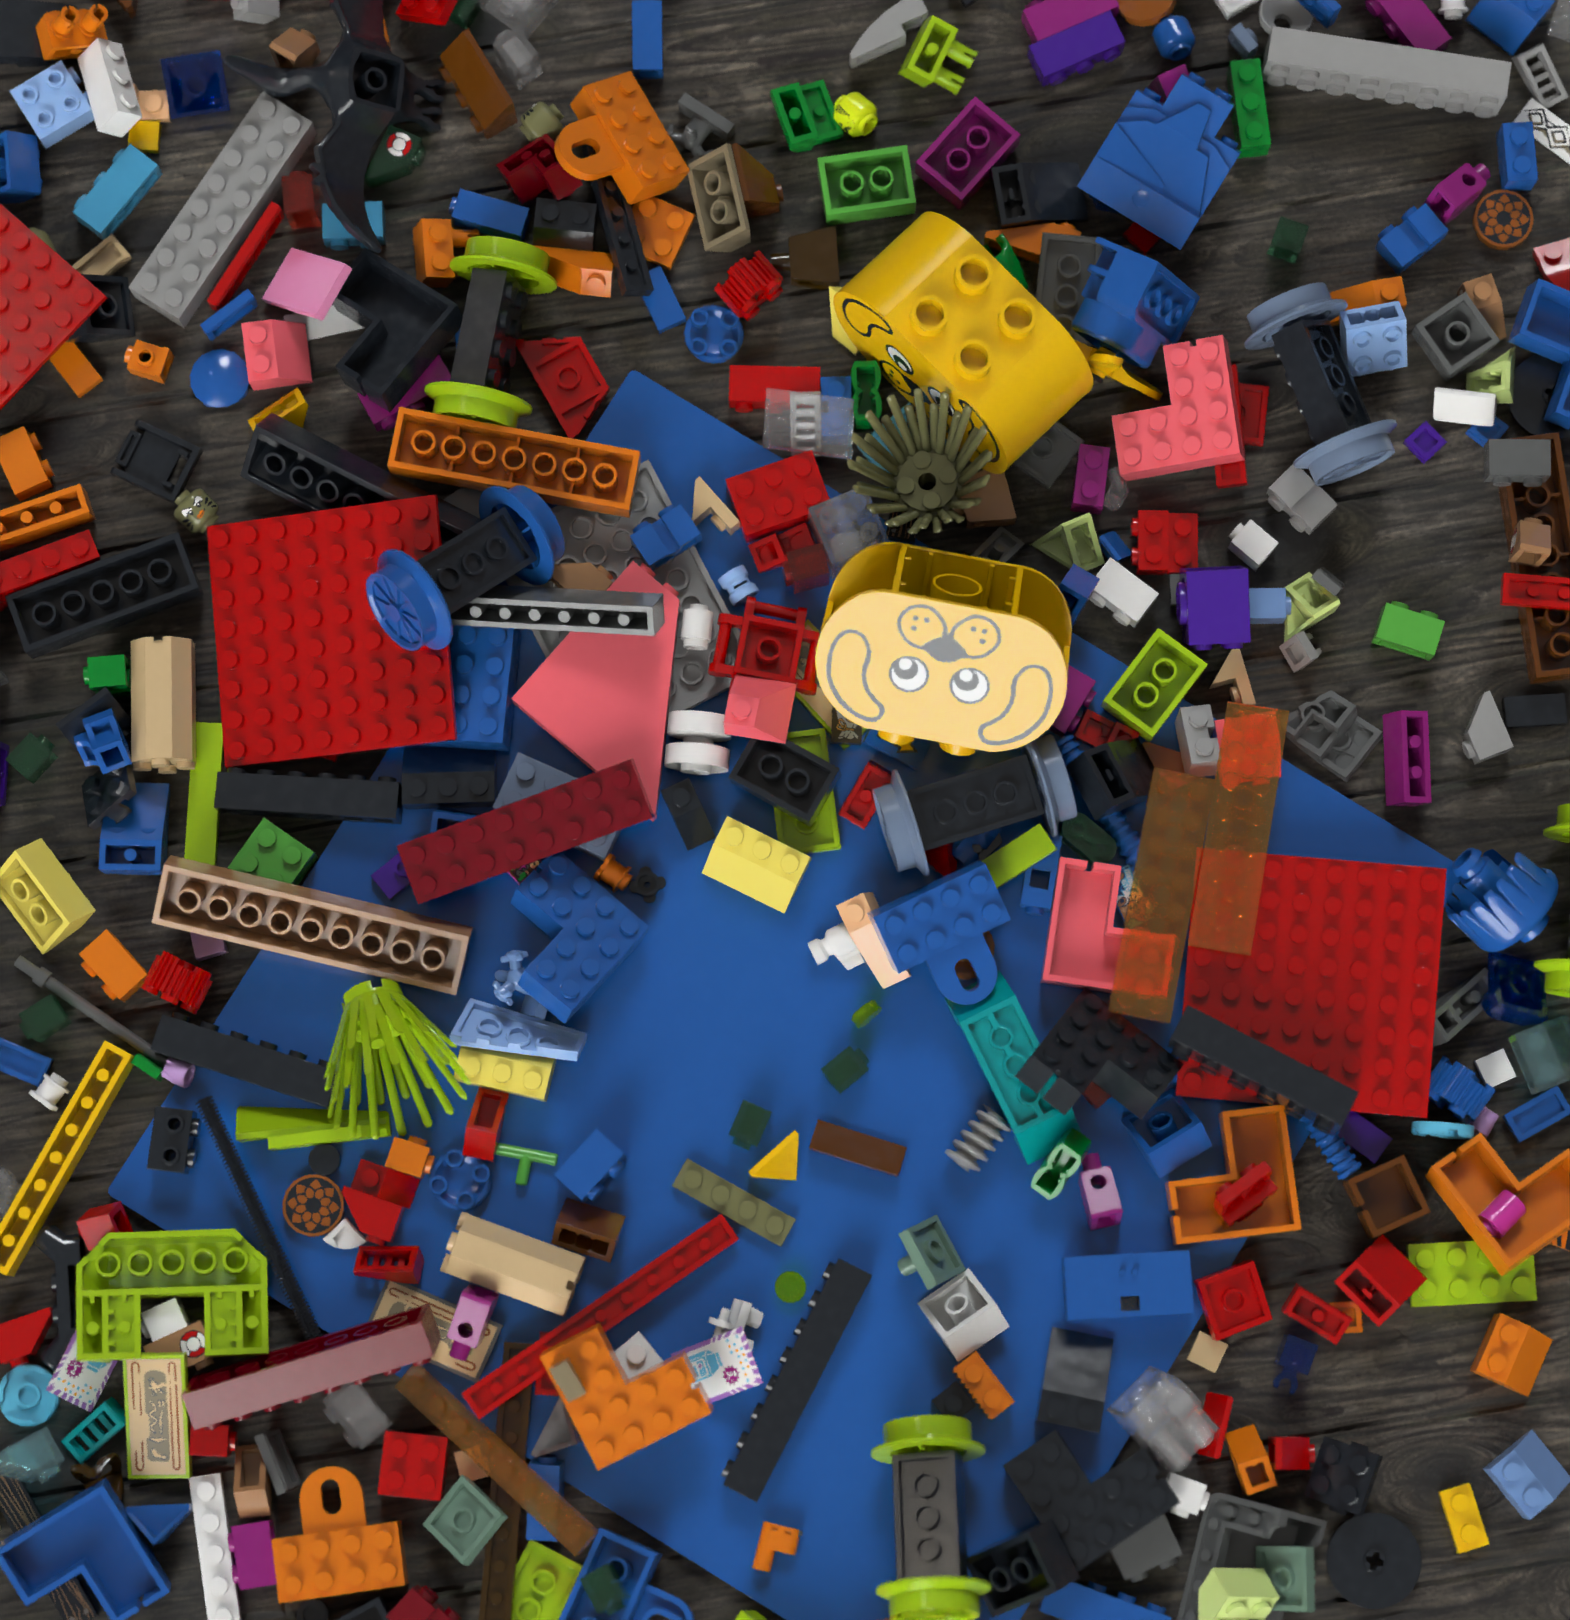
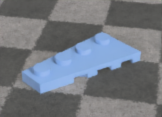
M470 998L449 1039L459 1046L577 1061L586 1044L588 1033Z

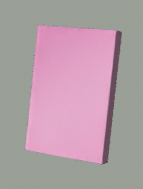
M291 248L262 299L270 305L323 321L351 273L352 268L343 262Z

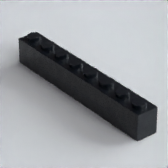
M838 1258L836 1264L831 1261L829 1262L822 1276L827 1281L822 1292L814 1291L807 1305L812 1308V1311L807 1320L801 1317L793 1335L798 1337L794 1347L786 1346L779 1360V1363L784 1366L779 1376L772 1374L764 1390L770 1393L765 1404L757 1403L750 1417L755 1423L750 1433L743 1431L735 1447L741 1450L735 1461L729 1459L721 1474L722 1477L726 1478L724 1486L755 1502L758 1501L872 1277L871 1274Z

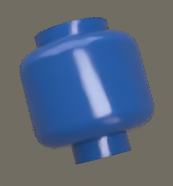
M1170 14L1167 17L1165 15L1160 19V22L1154 27L1152 32L1160 55L1172 61H1179L1189 56L1196 42L1190 24L1183 16Z

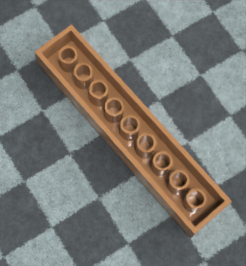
M170 855L163 865L152 923L453 995L457 994L461 983L473 930L471 926Z

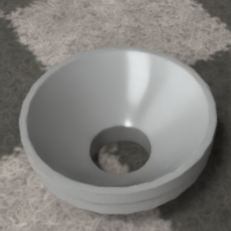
M1263 0L1261 2L1259 21L1262 28L1268 34H1270L1272 26H1276L1274 20L1278 18L1287 20L1290 24L1289 29L1308 31L1312 24L1313 15L1297 0Z

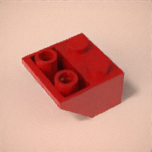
M1382 1234L1334 1283L1380 1327L1428 1278Z

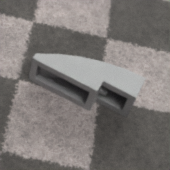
M901 0L876 19L859 38L850 52L849 64L851 69L906 44L905 32L922 25L924 20L928 18V11L923 0Z

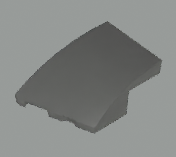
M1332 690L1318 696L1315 701L1306 702L1298 706L1297 710L1281 718L1279 716L1276 717L1278 730L1285 737L1345 782L1349 781L1383 737L1381 730L1358 716L1356 705Z

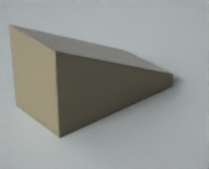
M569 1357L549 1368L551 1375L568 1402L587 1393Z

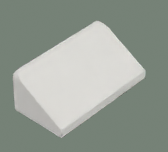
M1441 387L1435 388L1434 420L1488 427L1494 425L1497 409L1495 394Z

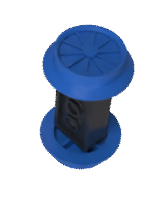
M521 485L514 486L509 490L500 486L488 487L482 492L479 499V515L482 521L416 561L408 554L397 549L384 551L379 556L377 571L367 578L366 594L377 621L389 637L398 645L410 651H416L423 646L436 650L443 649L449 645L452 639L453 626L450 614L514 574L532 585L547 583L553 576L554 563L560 560L564 554L565 543L561 527L554 513L537 493Z

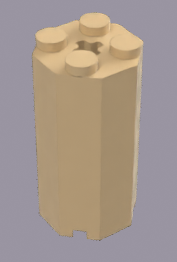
M162 636V640L154 641V637L132 640L130 643L131 760L133 770L151 771L152 768H158V773L175 774L177 769L193 770L196 765L195 643L192 639L174 636Z
M462 1211L456 1226L459 1232H452L446 1250L451 1251V1253L445 1255L440 1271L565 1317L574 1296L575 1287L580 1280L586 1257Z

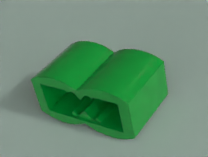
M855 361L851 369V392L853 395L852 422L856 429H873L865 418V414L869 410L881 421L882 401L879 394L881 371L877 361Z
M1070 1128L1064 1132L1052 1152L1046 1156L1031 1182V1188L1048 1200L1055 1198L1084 1160L1090 1149L1091 1140L1075 1128Z

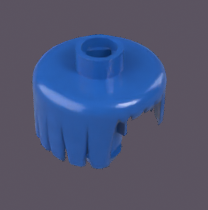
M1469 848L1461 853L1454 861L1452 869L1455 877H1459L1461 883L1467 889L1459 883L1453 885L1452 892L1457 898L1451 894L1447 896L1448 906L1446 905L1445 910L1448 918L1480 949L1486 952L1501 951L1520 940L1526 943L1538 936L1549 922L1550 917L1547 912L1553 905L1558 893L1559 883L1556 875L1550 869L1539 868L1519 852L1515 853L1514 861L1520 869L1512 865L1494 849L1484 852L1483 857H1481L1482 851L1475 848Z

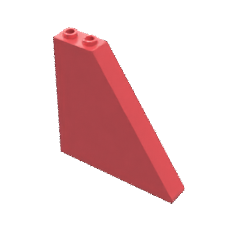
M632 561L606 591L663 594L665 623L656 635L569 632L511 699L515 706L593 772L629 759H634L655 817L650 819L653 822L657 818L680 600L677 598L679 593L666 582L664 585H661L654 579L656 574L644 563L639 566Z

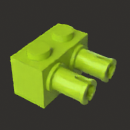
M932 15L924 20L898 74L923 88L934 82L956 95L962 86L960 84L964 83L965 78L942 67L944 58L947 56L969 69L974 62L973 57L975 58L978 52L955 40L958 28Z

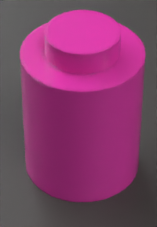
M1503 1190L1482 1211L1478 1218L1493 1237L1501 1239L1527 1210L1517 1196L1510 1191Z

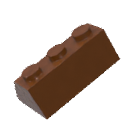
M467 28L440 55L442 67L439 68V71L446 83L452 82L457 89L454 96L461 108L467 107L472 114L469 120L476 133L478 134L482 131L486 139H489L518 121L512 99L469 28Z

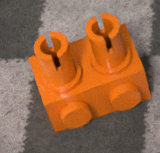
M94 4L89 10H77L73 6H69L67 9V6H65L61 12L50 11L45 13L35 27L43 59L78 58L97 37L108 40L103 23L108 17L107 9L101 4H98L97 7Z
M422 218L413 228L416 279L430 288H447L454 278L459 276L450 268V261L455 258L453 247H466L467 240L479 235V230L453 229L451 219Z

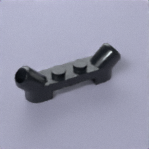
M48 1225L36 1237L35 1245L55 1262V1273L51 1274L52 1292L57 1293V1305H53L52 1315L54 1324L58 1323L59 1334L41 1353V1360L55 1371L76 1331L73 1266H76L85 1257L84 1239L79 1234L66 1235L57 1226Z

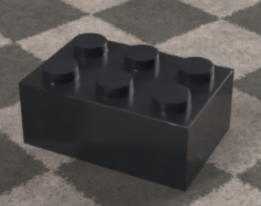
M751 738L728 778L732 784L812 827L839 780L841 771L840 768L788 739L786 744Z
M1052 1519L991 1544L967 1558L968 1569L972 1577L988 1581L992 1584V1590L982 1596L992 1618L1057 1592L1080 1578Z

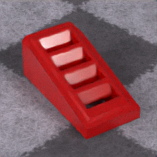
M359 1246L353 1273L356 1276L406 1284H419L424 1257L419 1246ZM369 1257L374 1258L372 1266H367ZM382 1259H385L384 1266H381ZM395 1261L398 1262V1266H394Z

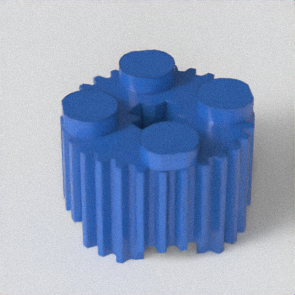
M1443 1056L1430 1076L1429 1102L1441 1110L1444 1106L1448 1107L1447 1109L1453 1113L1452 1116L1462 1124L1469 1125L1471 1121L1475 1122L1495 1093V1089L1488 1083L1483 1087L1482 1084L1478 1083L1480 1080L1472 1070L1456 1061L1452 1066L1449 1059Z

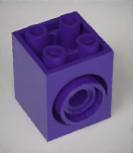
M1243 566L1180 568V582L1176 585V613L1178 624L1182 625V642L1190 645V648H1194L1196 651L1212 650V644H1221V647H1224V649L1243 648V643L1251 642L1248 568Z

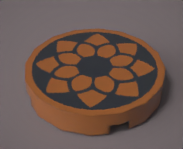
M1504 189L1492 191L1480 200L1475 207L1472 222L1477 232L1476 235L1481 242L1490 248L1507 250L1515 246L1517 247L1524 242L1532 230L1534 218L1532 208L1524 197L1517 192Z
M318 1174L304 1175L293 1181L286 1190L282 1201L283 1215L288 1225L297 1233L309 1237L322 1236L331 1232L342 1221L345 1212L344 1196L340 1187L330 1178Z

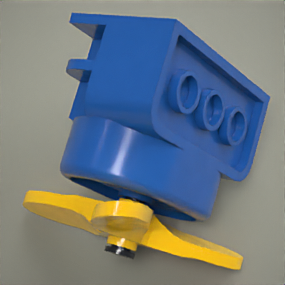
M1097 236L1095 242L1103 248V251L1096 265L1089 264L1087 268L1091 275L1081 293L1084 299L1072 321L1071 327L1074 332L1099 349L1092 348L1075 339L1074 341L1084 354L1094 381L1102 383V379L1106 376L1159 401L1163 393L1150 383L1128 371L1122 366V363L1124 361L1140 368H1148L1160 344L1170 345L1178 342L1200 296L1160 262Z

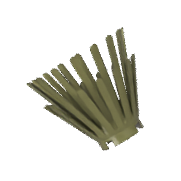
M916 388L913 390L917 420L913 406L909 404L904 407L908 426L895 395L887 397V402L901 436L888 415H884L881 418L882 425L871 410L865 414V418L892 455L870 433H867L864 439L857 433L852 434V442L887 471L860 456H857L856 462L848 459L847 465L850 469L890 487L886 488L857 481L856 485L853 486V490L857 494L898 501L867 504L866 507L871 513L881 514L907 511L885 521V525L889 527L901 526L918 517L909 529V534H917L920 529H926L931 520L933 533H939L943 531L941 520L945 524L951 521L959 524L965 520V517L953 509H969L972 506H978L982 501V498L960 497L985 487L989 482L990 474H986L965 484L991 461L992 451L984 450L964 469L987 434L986 427L984 425L980 429L974 427L958 453L972 412L971 407L965 405L962 414L959 411L954 412L945 444L949 394L941 392L939 407L935 403L930 404L929 438L923 391ZM928 482L935 483L933 489H922L924 484Z

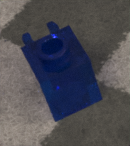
M1285 1334L1274 1364L1283 1367V1370L1274 1377L1273 1387L1278 1388L1280 1381L1286 1378L1290 1381L1288 1393L1294 1394L1298 1387L1296 1375L1297 1373L1308 1375L1318 1345L1290 1334Z

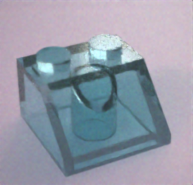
M1566 1015L1508 1037L1532 1095L1570 1080V1023Z
M47 1426L0 1452L1 1476L30 1484L39 1480L40 1484H43L58 1475L57 1473L61 1471L60 1466L65 1459Z

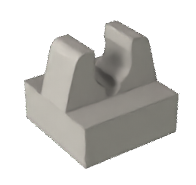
M1301 631L1279 646L1294 673L1313 662L1322 652L1320 648L1314 649L1310 642V639L1313 638L1311 633Z

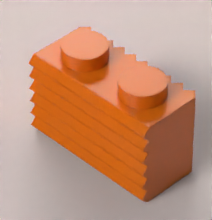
M974 1351L952 1368V1373H956V1378H960V1383H964L963 1388H968L967 1393H972L971 1398H975V1403H979V1408H982L983 1413L987 1414L986 1418H995L1015 1402L977 1351Z

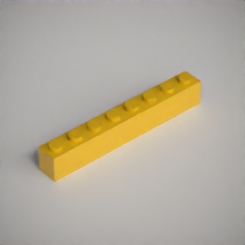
M104 1040L0 1223V1272L6 1276H15L134 1066L131 1061L135 1056Z

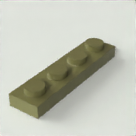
M689 1159L685 1161L672 1185L674 1188L722 1213V1215L779 1247L784 1243L796 1221L793 1217Z

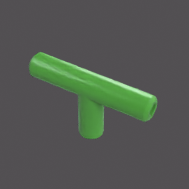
M498 1143L496 1155L520 1159L515 1183L526 1186L528 1183L532 1162L555 1166L558 1161V1154L503 1143Z

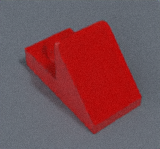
M361 1159L350 1188L410 1209L420 1179Z

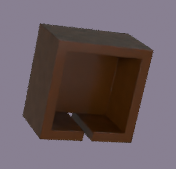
M1404 1155L1342 1182L1353 1207L1360 1206L1362 1209L1357 1215L1368 1239L1375 1238L1431 1212Z

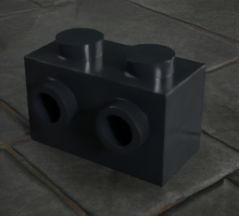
M155 1107L147 1169L189 1174L190 1168L195 1167L197 1150L192 1149L194 1137H199L201 1129V1119L197 1118V1112L168 1107ZM180 1121V1127L175 1130L176 1122ZM173 1152H175L176 1157L173 1161H171L170 1156Z

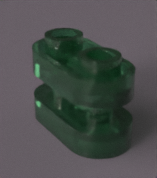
M1077 813V817L1063 821L1060 827L1059 835L1063 836V844L1082 860L1088 861V865L1092 866L1094 862L1109 864L1114 858L1117 851L1115 840L1086 815Z

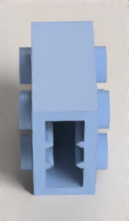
M61 60L10 90V93L45 149L94 121L87 91L81 93L77 84L81 83V80L72 66L66 69Z
M1399 301L1339 312L1341 350L1353 377L1407 367L1406 317Z

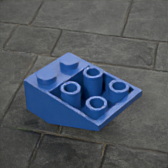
M135 783L137 794L129 801L124 799L121 802L132 809V812L117 824L108 816L103 818L99 850V870L104 874L162 875L168 850L170 784Z

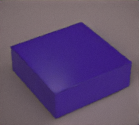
M1427 421L1421 424L1403 442L1423 464L1447 443Z

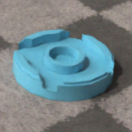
M1412 1121L1411 1133L1417 1136L1426 1137V1135L1430 1134V1136L1448 1139H1472L1474 1137L1475 1126L1434 1121Z
M23 1364L5 1374L0 1382V1408L4 1416L10 1422L19 1426H37L48 1421L56 1413L61 1399L46 1391L53 1373L38 1364Z

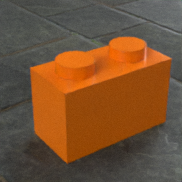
M24 426L0 436V463L15 496L20 501L54 487L50 477L54 476V472L48 460L42 461L38 450L42 449L41 443L35 432L30 434Z
M107 929L79 953L84 960L81 966L92 978L96 975L100 977L105 983L101 988L112 1000L118 997L123 1002L127 1001L142 987L148 973L115 935Z

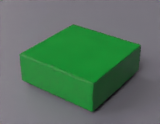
M140 1053L135 1055L131 1061L133 1065L160 1082L163 1080V1077H161L163 1068Z

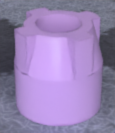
M169 1057L166 1060L161 1077L166 1078L173 1084L187 1088L194 1078L196 1068L191 1063Z
M1484 1107L1475 1122L1471 1121L1469 1125L1475 1126L1474 1134L1477 1135L1481 1132L1486 1139L1499 1116L1487 1107Z

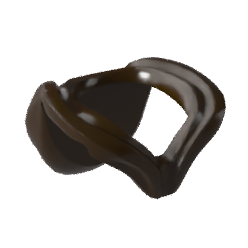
M109 1453L103 1456L94 1468H89L85 1464H75L70 1467L71 1474L83 1483L85 1490L106 1477L122 1502L124 1482L121 1472L122 1461L118 1454ZM109 1463V1465L112 1468L111 1471L104 1475H101L104 1468Z

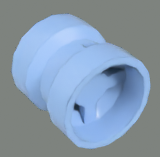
M744 565L731 569L718 579L722 589L727 590L730 594L729 600L733 607L744 604L747 596L754 597L759 593L756 584L749 581L748 571Z

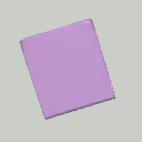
M190 932L197 961L200 962L229 953L225 940Z

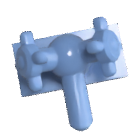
M520 950L507 952L505 956L500 958L501 963L509 961L510 970H497L495 972L496 980L492 983V986L495 988L494 995L500 1001L511 1006L514 1003L511 999L512 992L516 990L524 993L525 997L520 1013L545 1020L547 1009L518 985L525 968H522L521 961L524 960V957H528V952ZM497 981L504 982V984L501 986Z

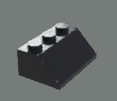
M448 747L404 748L402 805L406 810L493 807L497 799V750Z

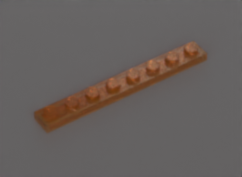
M412 1365L395 1385V1388L574 1556H579L599 1532L422 1366Z

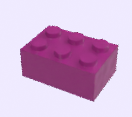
M974 97L916 161L915 173L960 211L990 178L991 168L1001 166L1019 146L1021 134L977 97Z

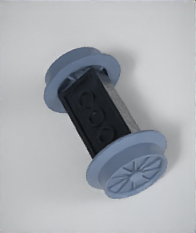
M1322 282L1307 284L1289 290L1254 308L1246 317L1252 334L1244 343L1245 348L1248 350H1258L1274 346L1276 356L1282 361L1286 371V381L1293 388L1297 397L1296 404L1298 410L1306 419L1309 426L1308 434L1311 440L1316 443L1315 447L1300 455L1293 464L1298 469H1309L1317 486L1335 483L1355 476L1390 458L1395 453V449L1389 435L1397 427V421L1394 419L1371 422L1330 321L1339 316L1340 311L1346 310L1348 307L1347 301L1332 299L1326 284Z
M1051 734L1045 735L1021 746L1022 756L909 791L905 790L898 771L893 769L890 784L874 788L872 793L881 828L897 872L917 867L927 877L929 876V869L925 851L1039 815L1042 816L1052 837L1057 836L1059 822L1077 817V809L1069 776L1054 737Z

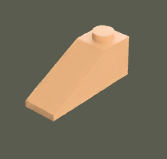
M863 892L836 906L849 935L883 989L911 977L909 969L901 973H897L892 969L868 917V912L879 908L873 892Z

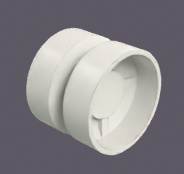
M695 710L669 712L667 735L681 739L683 742L666 744L664 766L692 775L728 772L730 750L714 744L731 740V735L724 732L723 722L725 715Z

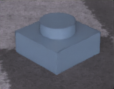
M1238 23L1230 30L1227 40L1243 60L1251 59L1255 56L1258 48L1257 37L1251 29H1245L1241 23Z

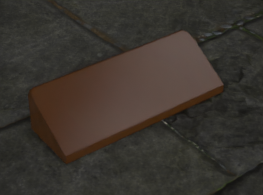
M819 1119L809 1146V1150L895 1177L899 1175L907 1149L905 1146Z

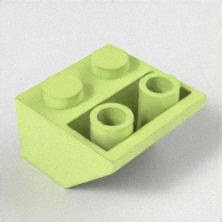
M1212 1568L1199 1588L1198 1620H1265L1280 1597L1264 1568Z

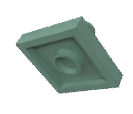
M937 1214L898 1234L909 1254L898 1260L899 1270L904 1276L918 1271L928 1290L966 1270Z
M461 1475L423 1525L463 1565L469 1566L508 1516L468 1477Z
M1256 1546V1568H1264L1280 1597L1271 1611L1315 1612L1316 1579H1314V1576H1316L1314 1570V1547Z

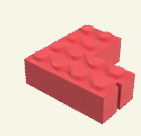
M1218 335L1197 339L1196 346H1193L1190 341L1163 346L1171 405L1112 416L1119 472L1126 482L1245 460L1230 353L1225 337Z
M1060 857L1040 983L1079 989L1086 987L1088 990L1164 1001L1167 997L1175 936L1113 927L1122 866L1094 862L1090 872L1085 871L1088 861Z

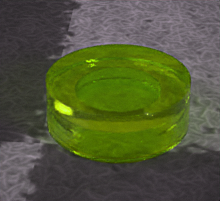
M871 1000L859 1008L852 1015L851 1020L857 1028H861L873 1020L881 1012L882 1008L875 1000Z
M784 1272L775 1282V1292L784 1302H797L805 1294V1280L797 1272Z

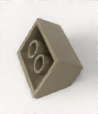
M726 143L687 166L690 170L688 178L705 251L731 253L750 243L751 236L731 144Z

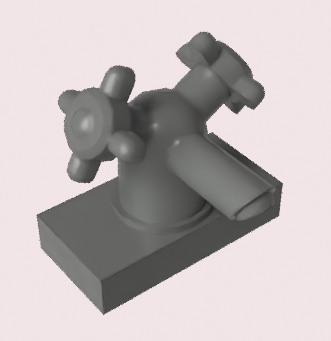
M684 92L678 101L679 112L691 120L685 126L683 133H673L674 124H669L667 130L675 145H682L686 150L691 151L694 158L686 162L688 165L713 151L711 149L704 152L701 146L711 132L729 143L735 134V124Z

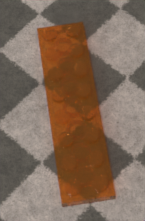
M1229 701L1227 703L1188 946L1251 955L1288 724V710Z
M1156 767L1153 768L1108 1012L1168 1024L1171 1022L1215 779Z

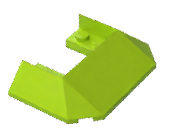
M236 1229L107 1233L96 1247L76 1265L77 1361L111 1363V1360L141 1359V1299L204 1297L205 1357L237 1356V1358L269 1354L267 1258L256 1250Z

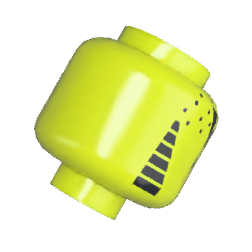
M851 92L847 95H842L835 102L834 119L850 136H866L877 125L876 106L860 93Z

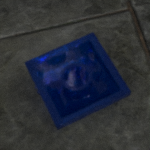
M221 49L181 54L160 59L171 119L231 110Z
M1499 952L1488 953V991L1482 995L1481 1003L1484 1011L1491 1018L1520 1026L1542 1024L1548 1020L1546 993L1544 992V972L1535 968L1533 961Z

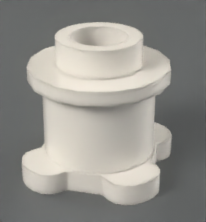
M1441 0V8L1438 10V13L1444 15V19H1460L1463 17L1462 13L1468 12V7L1465 6V0Z
M55 1072L51 1076L45 1073L43 1075L45 1078L36 1090L33 1091L31 1089L29 1094L48 1109L56 1112L58 1110L56 1106L64 1093L68 1094L70 1092L66 1088L68 1082Z

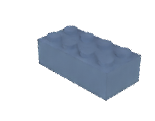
M518 752L492 808L493 810L578 778ZM622 829L572 848L604 861L612 852Z

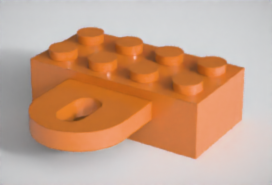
M631 71L583 86L570 104L579 120L565 126L556 138L554 145L556 158L566 172L586 181L612 175L629 205L676 189L690 171ZM586 144L593 147L596 152L595 155L578 158L573 154L572 148Z
M328 1466L320 1468L309 1475L300 1491L303 1534L271 1539L279 1603L409 1584L401 1520L368 1525L362 1485L358 1478L345 1468ZM328 1479L335 1480L340 1489L341 1509L336 1514H330L324 1508L322 1486Z

